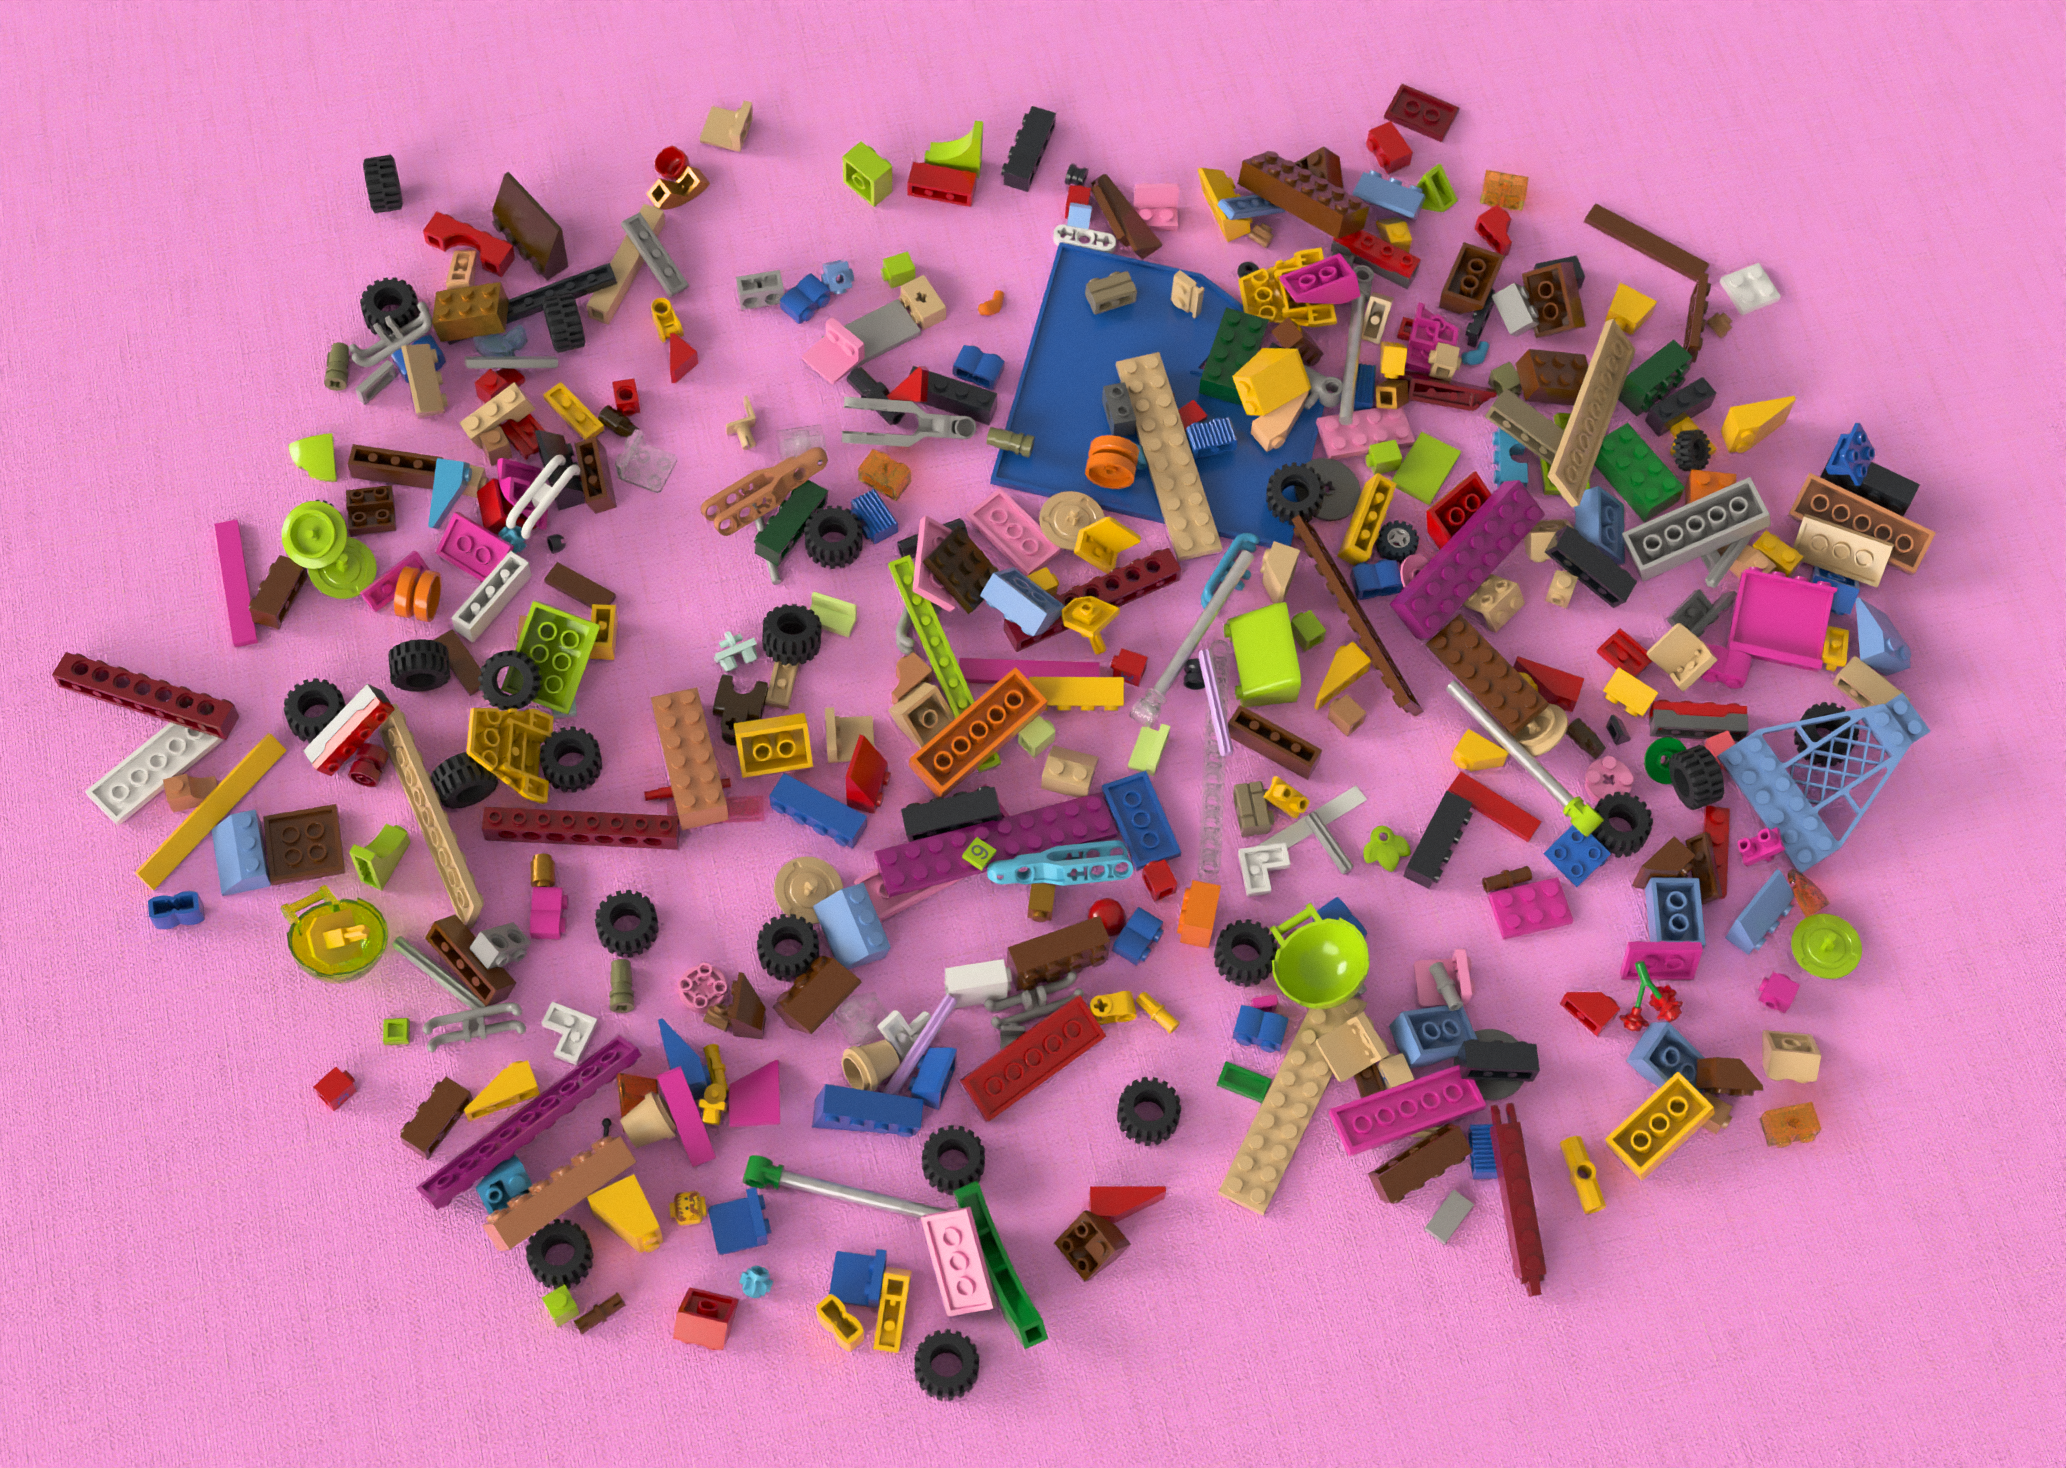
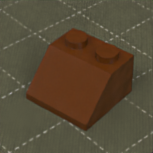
M1674 836L1642 865L1632 885L1635 888L1645 889L1650 878H1687V874L1694 867L1691 863L1696 855Z

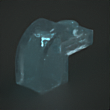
M520 324L504 336L498 333L473 338L476 351L481 356H515L514 352L522 349L528 342L526 330Z

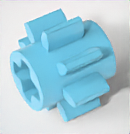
M515 526L514 529L504 527L498 534L502 539L514 546L513 553L521 552L527 546L524 543L526 539L521 535L522 528L519 526Z
M752 1266L751 1269L747 1268L746 1272H742L739 1283L743 1284L742 1289L747 1296L760 1298L765 1296L766 1292H770L773 1281L769 1279L770 1274L767 1269L761 1266Z

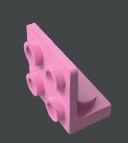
M1143 183L1135 185L1133 208L1152 231H1178L1177 203L1179 184Z
M831 317L826 322V335L802 355V360L831 384H835L865 358L864 343Z

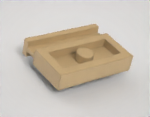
M1179 270L1174 275L1171 301L1176 307L1182 308L1187 313L1189 311L1192 312L1193 318H1196L1201 313L1204 288H1198L1196 286L1197 282Z

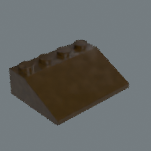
M509 171L506 172L492 210L494 219L492 224L499 233L502 232L505 235L506 240L513 247L515 246L519 250L521 257L532 264L534 271L548 281L568 267L562 228Z

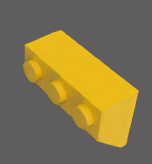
M1202 167L1197 169L1202 192L1226 241L1229 242L1250 233L1251 217L1230 220L1217 206L1221 199L1241 197L1240 194H1235L1234 192L1236 187L1232 177L1227 178L1224 170Z

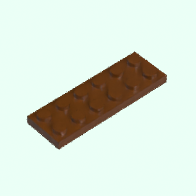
M1461 614L1425 644L1443 665L1513 736L1549 706L1548 702Z

